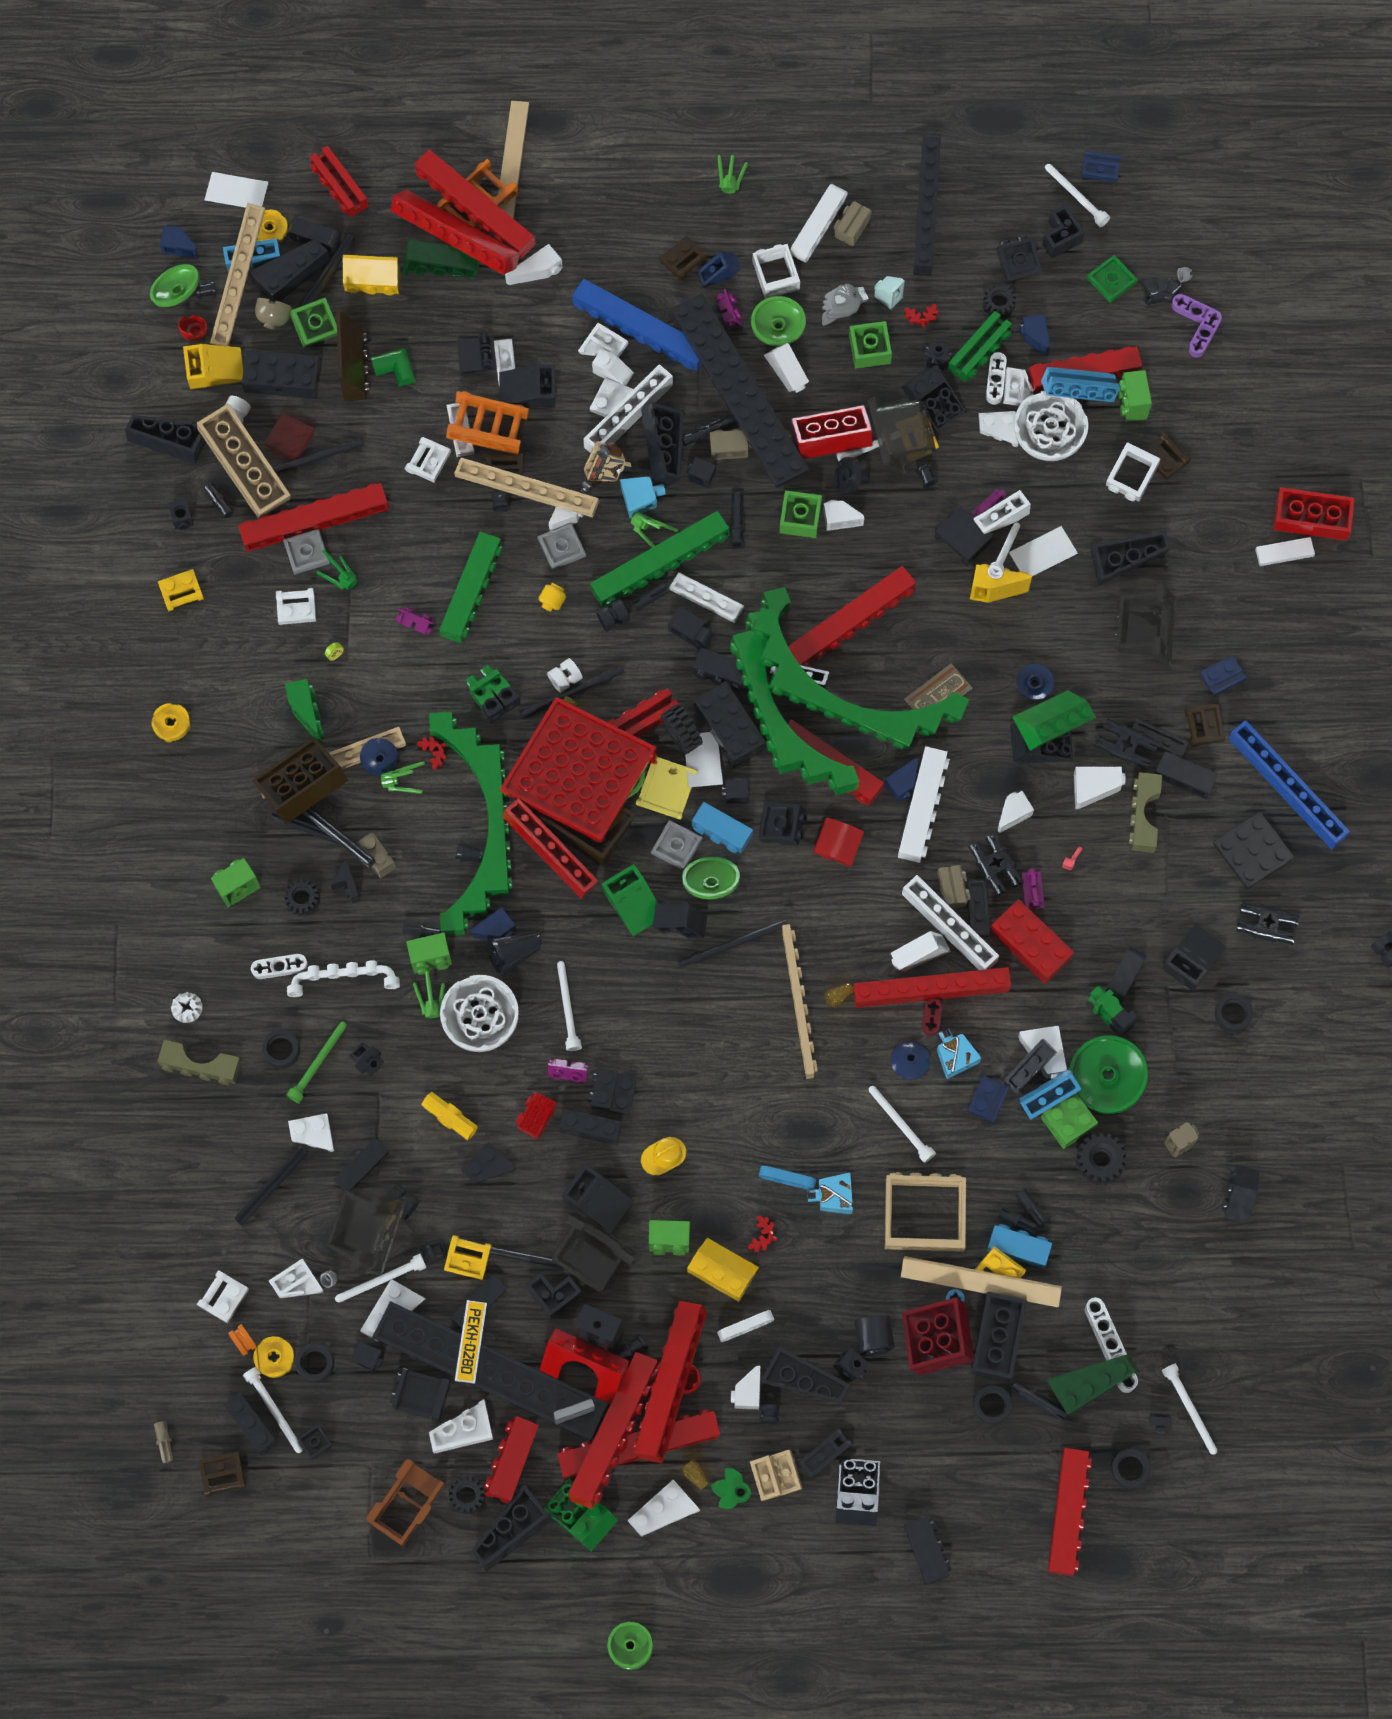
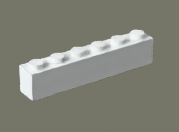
M658 365L584 438V448L591 453L596 441L604 444L615 443L642 416V408L651 402L655 403L673 386V375L661 365Z
M925 746L898 858L920 863L921 857H926L928 847L924 845L926 839L930 840L932 829L929 828L930 822L935 821L937 811H933L935 804L939 805L941 794L938 793V789L944 785L946 776H942L943 769H948L950 759L946 758L947 751Z
M918 875L903 887L902 895L978 970L990 969L997 963L999 955Z

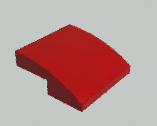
M825 818L813 853L850 867L853 864L864 831L846 823Z

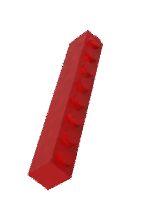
M430 149L414 164L415 173L421 180L425 179L433 190L440 191L446 201H452L457 210L461 213L464 211L473 223L477 222L486 234L490 233L494 236V239L518 251L520 259L536 245L535 237Z
M409 190L393 195L391 212L503 275L517 268L520 255L518 251Z
M373 483L366 488L353 489L349 493L336 494L325 500L319 499L312 504H303L295 509L282 510L275 515H265L254 521L248 520L238 525L246 552L283 542V539L316 529L320 531L387 511L389 508L382 484Z
M901 566L789 645V650L799 665L810 667L813 661L821 660L830 649L835 650L839 647L844 639L848 640L856 634L857 630L866 628L871 623V620L883 616L886 612L885 610L890 607H896L902 598L910 597L915 592L916 581Z
M1009 967L854 983L853 994L855 1008L927 1001L931 998L948 999L1006 993L1010 991L1011 981Z
M679 1301L678 1307L674 1310V1321L668 1330L667 1344L663 1347V1357L661 1363L657 1366V1377L651 1386V1397L645 1406V1417L640 1423V1433L634 1443V1453L640 1459L663 1463L707 1315V1311L700 1304Z
M635 1352L569 1491V1497L572 1502L593 1509L595 1504H599L603 1494L601 1491L604 1485L607 1486L610 1481V1472L612 1468H616L619 1462L618 1455L627 1445L629 1432L632 1433L635 1428V1419L643 1411V1402L651 1394V1385L657 1377L658 1360Z
M707 1409L699 1411L698 1415L690 1417V1415L678 1417L679 1421L674 1423L666 1452L720 1438V1431L714 1411L710 1412ZM640 1430L635 1433L629 1432L627 1445L624 1450L620 1451L617 1465L640 1459L634 1453V1443L638 1439ZM592 1441L580 1444L581 1447L573 1449L572 1446L563 1448L561 1453H557L564 1480L577 1476L592 1445Z

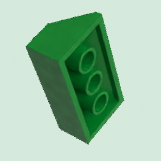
M1065 691L1013 716L1030 751L1096 718L1088 701L1070 691Z

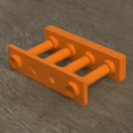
M488 159L479 163L475 171L466 178L469 183L497 206L507 204L513 197L519 195L518 186L513 181L509 185H505L490 172L491 164ZM485 176L501 192L496 197H492L477 182ZM442 198L437 203V207L481 230V226L477 222L473 223L471 220H465L452 208L454 205L452 201L448 202Z
M457 391L455 403H459L460 406L455 424H448L446 438L517 455L521 443L520 440L516 439L521 418L527 420L529 408H525L520 404L513 405L475 396L466 391ZM467 405L478 408L474 426L471 429L462 426ZM485 410L496 412L490 433L480 430ZM503 414L514 417L509 437L498 435Z

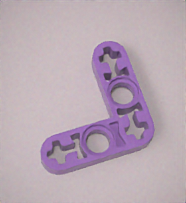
M1178 294L1173 298L1172 309L1200 323L1188 350L1191 356L1201 357L1220 325L1221 313L1186 295ZM1180 301H1182L1183 304H1181V306H1178L1177 304ZM1199 308L1202 313L1195 315L1192 313V309ZM1213 316L1216 317L1212 325H1208L1210 322V318H1212ZM1202 330L1209 331L1210 336L1203 337L1201 336L1200 332ZM1199 341L1202 342L1198 351L1194 350Z

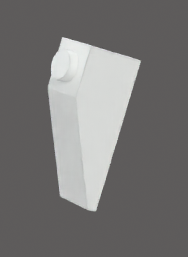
M548 244L520 263L515 270L505 274L506 283L512 285L549 278L561 271L563 268L562 259Z
M1019 490L975 517L974 521L981 531L986 534L1011 525L1030 514L1031 504Z

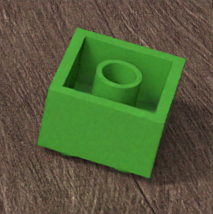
M326 298L291 310L290 316L303 348L337 336V324Z
M886 321L850 326L849 339L855 369L891 364L892 351Z
M1146 371L1123 373L1122 380H1119L1120 389L1117 394L1118 399L1122 401V405H1120L1121 415L1125 417V422L1146 420L1152 405Z
M785 490L780 533L816 538L822 495Z
M244 858L233 861L230 867L225 870H218L211 877L217 892L227 908L261 888L256 876Z
M445 933L406 941L414 974L422 975L425 974L426 970L432 969L444 970L452 965Z
M1077 1093L1046 1110L1041 1116V1119L1063 1149L1095 1129L1098 1124Z
M650 1220L649 1252H653L655 1255H665V1252H673V1255L678 1256L689 1253L690 1221Z

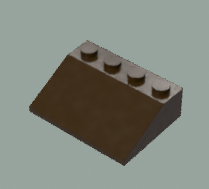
M336 310L338 374L344 401L366 400V393H369V382H366L369 370L368 365L365 366V360H368V350L364 349V344L367 343V332H363L362 325L340 310Z
M315 737L252 780L285 824L349 781L341 766Z
M622 807L602 843L545 814L540 816V821L556 837L603 867L615 851L636 814Z

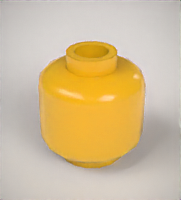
M554 583L545 585L539 596V601L543 603L541 607L550 612L552 609L559 610L566 598L565 589Z

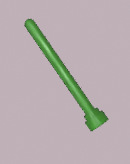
M345 1022L339 1023L299 1084L290 1088L286 1095L291 1100L300 1103L303 1099V1090L347 1027Z

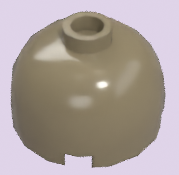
M257 298L255 314L257 319L264 323L265 328L274 330L275 327H281L287 323L292 310L290 305L279 301L272 302L266 298Z

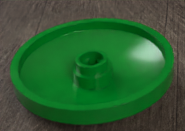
M1100 1036L1089 1040L1077 1050L1070 1064V1070L1081 1087V1090L1076 1093L1088 1109L1098 1113L1115 1114L1131 1108L1140 1100L1147 1087L1148 1067L1143 1054L1133 1043L1118 1036Z

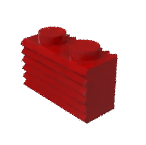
M535 1092L534 1096H529L525 1104L527 1109L524 1113L521 1112L516 1123L518 1124V1130L539 1140L557 1108V1103Z

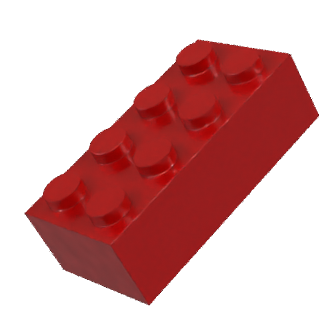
M864 405L792 419L794 440L797 450L803 459L873 446L872 429Z
M1280 487L1276 498L1273 530L1347 541L1351 533L1355 498Z
M1019 899L991 925L990 932L1044 984L1050 981L1074 955V951Z

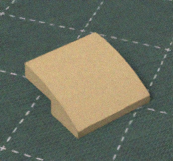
M790 1449L750 1461L761 1501L803 1489Z

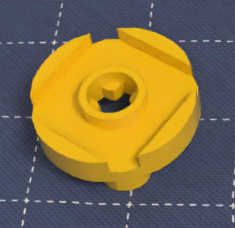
M265 210L257 241L277 238L278 244L283 243L287 235L288 224L280 212ZM269 224H272V227L274 228L272 230L265 229V227H268Z
M167 703L157 708L153 714V730L159 738L166 742L181 739L191 728L188 712L180 705ZM168 719L176 720L173 726H167Z
M273 1336L261 1341L254 1351L253 1358L255 1366L263 1375L277 1378L285 1375L292 1369L295 1355L293 1348L286 1340ZM272 1352H276V1355H280V1357L277 1359V1362L269 1360V1356H272Z

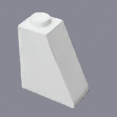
M788 343L764 355L789 392L795 390L797 393L806 388L805 384L809 380Z
M1076 767L1074 771L1075 809H1080L1119 792L1122 785H1125V773H1122V767Z
M930 931L891 953L893 957L892 963L896 969L906 972L951 951L942 934Z
M1059 1026L1020 1031L1019 1041L1028 1053L1041 1039H1045L1058 1052L1041 1070L1045 1078L1053 1079L1067 1070Z

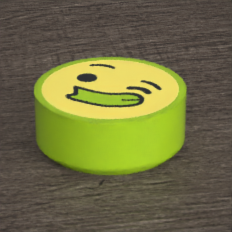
M335 642L326 649L325 656L330 661L336 660L342 655L344 648L340 643Z

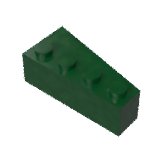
M408 239L402 257L401 275L408 276V272L416 273V276H424V273H433L435 277L450 274L451 277L476 278L479 270V261L451 245Z
M1127 1354L1047 1379V1382L1067 1415H1070L1140 1371L1131 1356Z

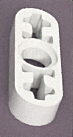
M999 352L991 356L989 363L986 400L990 404L1000 403L1003 397L1007 359L1004 354ZM996 359H1000L999 369H995ZM993 375H999L1001 377V381L994 382L992 381L991 377ZM993 388H997L996 398H993L992 395Z
M302 954L267 958L254 961L251 965V972L257 979L298 974L307 969L308 963ZM298 959H300L301 962H304L300 965L299 968H297L296 965H290L291 969L288 970L289 966L287 961H289L290 964H295ZM277 962L285 964L282 971L274 970V965ZM270 963L272 972L269 973L268 969H263L262 973L259 974L255 970L258 969L259 965H262V968H269L267 964Z
M767 1310L718 1331L717 1334L720 1341L725 1342L764 1326L775 1319L771 1310Z

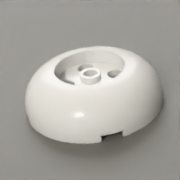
M1041 391V393L1032 397L1029 396L1019 406L1014 420V432L1020 446L1031 456L1045 461H1058L1070 457L1082 446L1088 432V418L1081 404L1076 399L1048 396L1045 391ZM1043 417H1048L1045 421L1041 420ZM1059 422H1063L1065 427L1060 428ZM1053 438H1058L1059 441L1056 442L1053 440Z
M473 975L455 983L445 994L440 1009L441 1023L450 1040L457 1046L473 1052L490 1051L504 1044L513 1034L519 1015L518 1004L511 989L499 979L487 975ZM477 1000L479 1005L472 1007L471 1002ZM491 1007H495L497 1009L495 1014L489 1013V1009ZM478 1014H483V1015H484V1016L481 1017V1018H477V1015H478ZM466 1018H470L472 1023L464 1024L463 1021ZM485 1024L489 1025L490 1029L482 1031V1026Z

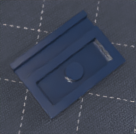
M1085 151L1081 177L1117 182L1121 156Z
M1233 655L1200 671V676L1207 688L1210 689L1212 696L1234 687L1247 679Z
M983 1075L967 1112L994 1123L1009 1090V1086H1005Z

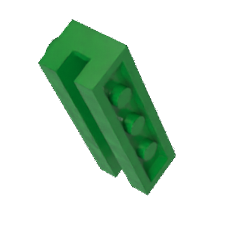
M994 311L951 359L948 370L964 382L969 378L972 379L977 374V369L980 365L984 366L989 360L988 356L992 352L995 353L999 349L1000 343L1010 337L1012 323L1007 319L1003 322L1000 320V314Z

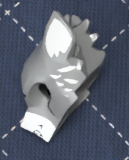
M845 283V285H840L825 295L826 300L823 301L824 306L822 307L826 310L822 314V325L830 324L839 318L854 315L861 303L869 299L864 287H854Z

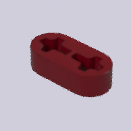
M936 998L927 1000L924 1007L922 1030L928 1036L936 1035L940 1028L942 1004ZM932 1003L935 1004V1007L939 1008L935 1009L934 1015H931V1008H928ZM930 1019H934L933 1026H936L932 1031L929 1030V1027L925 1026L929 1025Z

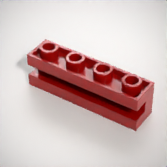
M328 146L322 149L323 154L320 156L316 153L310 156L311 170L314 174L318 173L320 182L324 187L327 186L329 188L331 197L334 200H338L340 203L339 207L344 214L347 212L351 218L369 207L366 196Z
M668 688L664 691L659 690L649 700H642L636 708L626 710L622 713L621 717L616 720L611 719L607 723L639 738L662 724L661 714L673 706L679 705L677 700L674 701L672 693Z
M518 1416L512 1421H508L505 1432H508L507 1436L501 1440L498 1450L501 1451L500 1455L494 1459L491 1469L494 1471L491 1477L488 1476L484 1488L487 1489L485 1492L486 1496L491 1498L495 1496L506 1504L511 1501L538 1429V1424Z

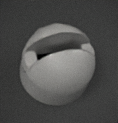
M1188 267L1178 268L1177 275L1179 281H1189L1193 276L1190 275L1192 270Z
M326 1271L320 1276V1282L326 1288L334 1286L338 1281V1276L334 1271Z

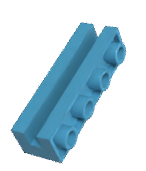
M1047 367L1041 380L1045 393L1048 396L1114 402L1120 389L1119 384L1114 383L1116 380L1115 374Z

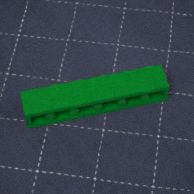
M479 532L439 629L441 637L461 644L464 638L468 637L470 622H474L477 611H475L477 605H481L483 601L482 593L489 586L490 573H494L497 562H495L497 556L500 557L502 554L501 538Z

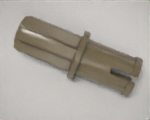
M157 1422L154 1424L157 1438L156 1445H159L162 1462L168 1463L173 1460L170 1446L172 1439L168 1434L167 1422Z

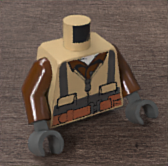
M595 442L584 467L588 481L582 483L584 487L581 489L582 493L590 495L598 484L616 481L620 472H630L631 463L625 461L622 450L614 442L608 444Z

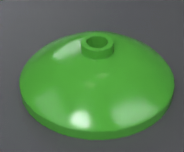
M189 264L177 265L166 270L153 283L150 289L151 300L159 307H172L184 302L195 292L200 279L199 272L194 266Z
M783 296L769 297L761 301L755 307L751 316V327L754 334L759 340L771 346H782L786 343L791 344L803 334L806 325V317L802 307L796 301Z
M704 857L693 861L685 868L682 874V882L684 888L693 896L702 899H718L727 896L737 888L740 882V873L737 866L727 859Z

